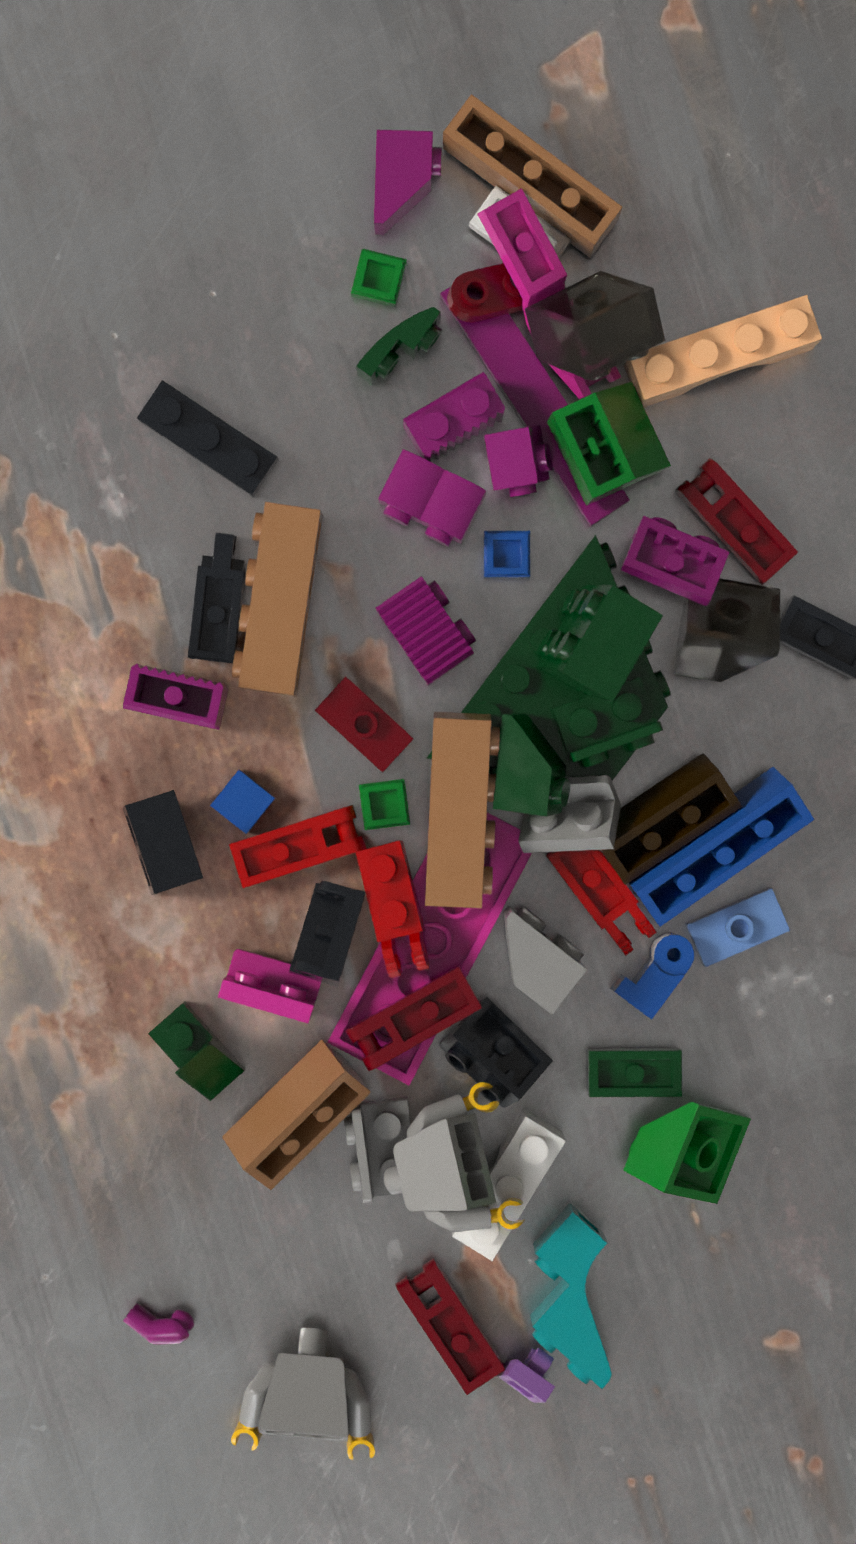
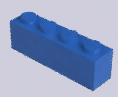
M774 767L734 793L742 805L741 808L629 882V885L659 927L815 820L794 786Z

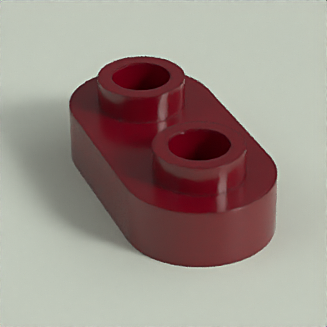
M504 263L468 271L459 275L451 285L447 295V303L454 316L470 323L523 310V299L518 289L511 284V276ZM474 288L478 290L481 299L475 300L470 298L467 294V289Z

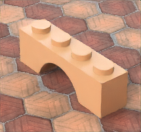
M804 295L629 355L624 368L629 382L632 381L643 407H647L680 396L703 383L723 375L756 365H770L811 351L822 340L808 296Z

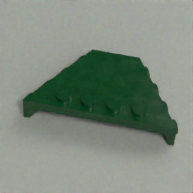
M596 535L461 713L490 714L491 727H500V734L502 714L525 713L566 765L565 776L607 775L613 781L636 750L628 752L626 744L608 750L610 759L585 768L581 760L570 762L551 708L588 695L581 693L537 667L542 656L537 654V651L551 629L555 632L558 631L566 615L561 613L562 607L575 588L581 591L584 585H614L629 594L625 585L617 586L611 570L617 568L613 553L607 542L599 544ZM648 641L625 682L642 677L656 720L658 721L668 708L665 698L671 696V692L661 670L653 672L647 655L653 653L650 641ZM432 751L426 759H432ZM490 755L489 774H496L497 755Z

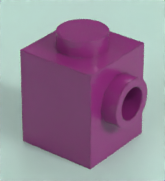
M541 425L484 435L494 491L508 488L510 497L537 492L536 483L550 480L549 471L553 469V455L550 445L543 442Z

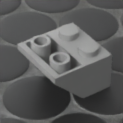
M508 905L503 912L510 974L514 986L553 1015L586 973L587 969L580 961L584 954L561 934H558L553 940L542 932L547 925L525 906L522 905L518 911H515Z

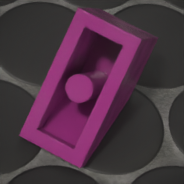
M377 130L374 205L375 235H385L431 191L432 176H441L442 147H433V131Z

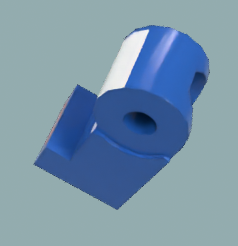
M665 933L653 940L650 946V957L631 981L621 974L610 988L651 1020L683 979L694 961L692 944L686 938L675 933Z

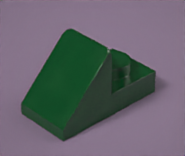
M185 1001L148 1033L178 1067L175 1074L209 1101L214 1099L245 1071V1068Z

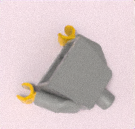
M485 1082L475 1084L471 1088L469 1096L462 1098L458 1094L423 1107L407 1129V1138L396 1143L393 1153L396 1166L387 1168L384 1173V1184L387 1190L394 1195L403 1193L405 1206L410 1212L424 1211L429 1221L451 1232L491 1228V1223L498 1222L506 1229H515L525 1221V1219L510 1221L504 1214L506 1206L523 1204V1201L518 1198H508L499 1208H489V1204L496 1203L478 1122L475 1113L467 1115V1111L474 1108L488 1113L494 1111L499 1106V1101H493L483 1106L479 1105L477 1099L479 1093L493 1087Z
M301 1328L298 1354L278 1353L276 1361L263 1365L245 1389L239 1422L231 1437V1443L236 1446L240 1434L247 1433L254 1440L251 1448L254 1451L263 1433L347 1441V1454L351 1460H354L353 1448L358 1444H365L369 1447V1457H374L375 1446L374 1438L371 1434L370 1400L356 1372L344 1368V1359L325 1357L327 1330Z

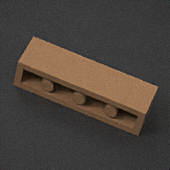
M472 94L443 131L444 150L492 186H498L509 195L522 188L535 214L571 239L570 244L589 258L592 257L618 222L623 208L620 204Z
M265 502L264 513L256 512L252 540L259 541L257 559L249 558L245 586L253 587L250 605H242L239 619V632L246 633L244 650L235 651L232 667V678H239L238 687L241 689L297 697L323 519L321 510Z
M434 712L425 906L482 908L483 894H492L493 867L484 866L485 848L494 849L495 820H486L487 802H493L496 781V774H489L490 755L498 756L500 727H491L490 714Z

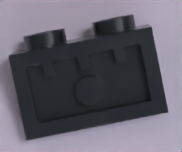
M485 997L480 1001L482 1008L467 1016L451 1034L440 1042L439 1046L446 1052L445 1057L456 1070L467 1073L477 1083L485 1082L492 1085V1088L483 1090L480 1093L489 1102L499 1101V1105L506 1108L519 1101L553 1060L488 997Z

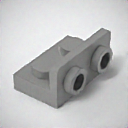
M607 775L567 777L570 780V795L566 806L562 807L561 813L547 817L524 813L518 841L523 853L614 849L621 803L611 778Z
M408 1097L362 1102L352 1110L351 1117L344 1118L347 1145L356 1144L358 1162L350 1163L353 1191L362 1190L363 1203L373 1202V1197L392 1195L384 1184V1173L387 1168L396 1166L393 1153L395 1144L407 1138V1129L411 1125Z

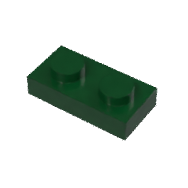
M680 1048L588 1049V1096L682 1097V1050Z

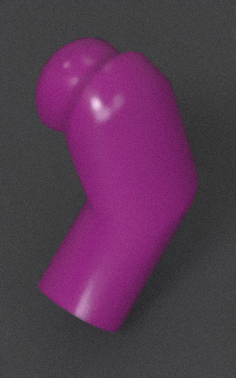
M138 1302L123 1319L124 1323L154 1345L181 1344L189 1338L188 1332L194 1327L193 1317L184 1310H176L170 1319H158Z

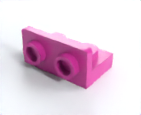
M236 949L233 953L228 974L222 981L218 998L309 1023L321 982L290 973L291 963L243 949Z

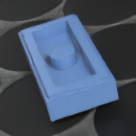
M770 887L686 923V927L704 967H708L790 931L773 889Z

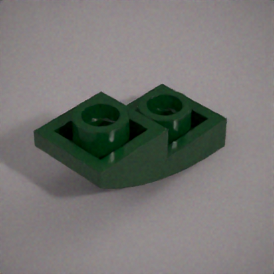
M431 307L395 326L379 339L356 365L357 375L373 385L379 376L386 379L396 367L401 358L396 353L398 349H401L413 359L421 349L426 353L429 352L443 329L438 327L441 322V312L435 307Z

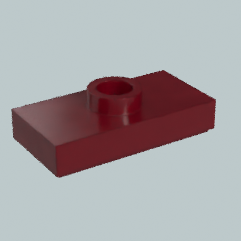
M346 676L315 709L323 719L382 773L414 739Z

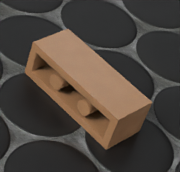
M321 1039L222 1138L242 1169L272 1190L371 1091L349 1062Z

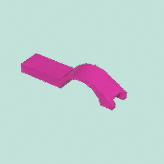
M522 188L477 213L523 299L522 307L526 324L535 345L546 362L580 400L591 395L592 393L588 387L603 378H606L609 383L621 378L610 354L604 353L594 346L575 321L566 298L565 281L567 273Z

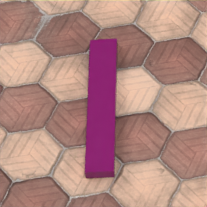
M450 287L440 293V297L448 309L447 295ZM474 288L467 289V294L470 298L475 300L481 299L478 290ZM449 309L525 427L541 425L543 442L548 443L552 451L553 471L589 526H593L627 504L630 499L622 489L590 505H585L547 423L552 412L568 404L511 316L506 314L470 323L458 319Z

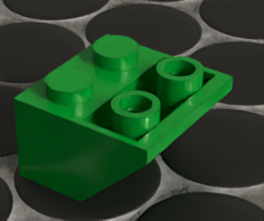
M632 381L595 392L552 412L547 421L586 506L671 466Z

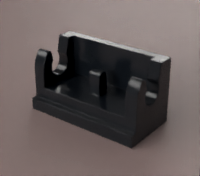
M174 790L123 807V812L151 895L203 878Z
M321 881L320 884L316 883L289 969L290 973L338 987L366 892L327 881Z

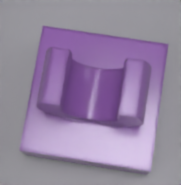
M532 1348L523 1363L518 1359L506 1360L504 1363L506 1370L498 1374L497 1377L533 1403H545L555 1386L545 1380L543 1375L551 1366L554 1358L540 1348H537V1350Z

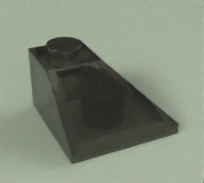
M719 578L711 601L707 606L687 598L684 599L676 647L675 674L695 679L722 682L778 656L780 650L779 588Z

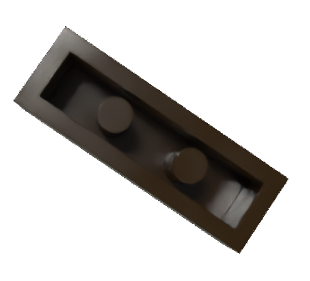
M702 753L620 808L614 849H605L602 852L626 885L741 808L742 805L720 770Z

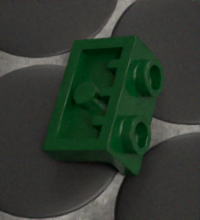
M642 677L624 682L613 702L585 696L551 708L569 761L576 762L581 760L584 768L610 759L608 750L626 744L628 752L651 745L655 743L652 734L663 731L661 722L656 720Z

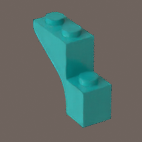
M569 1203L533 1243L535 1254L538 1256L535 1260L537 1266L554 1281L559 1276L563 1279L531 1313L532 1327L535 1329L532 1335L550 1353L558 1349L570 1360L566 1364L568 1369L580 1381L587 1384L592 1380L603 1389L610 1381L612 1372L586 1297L585 1289L589 1269L596 1256L608 1243L604 1233Z

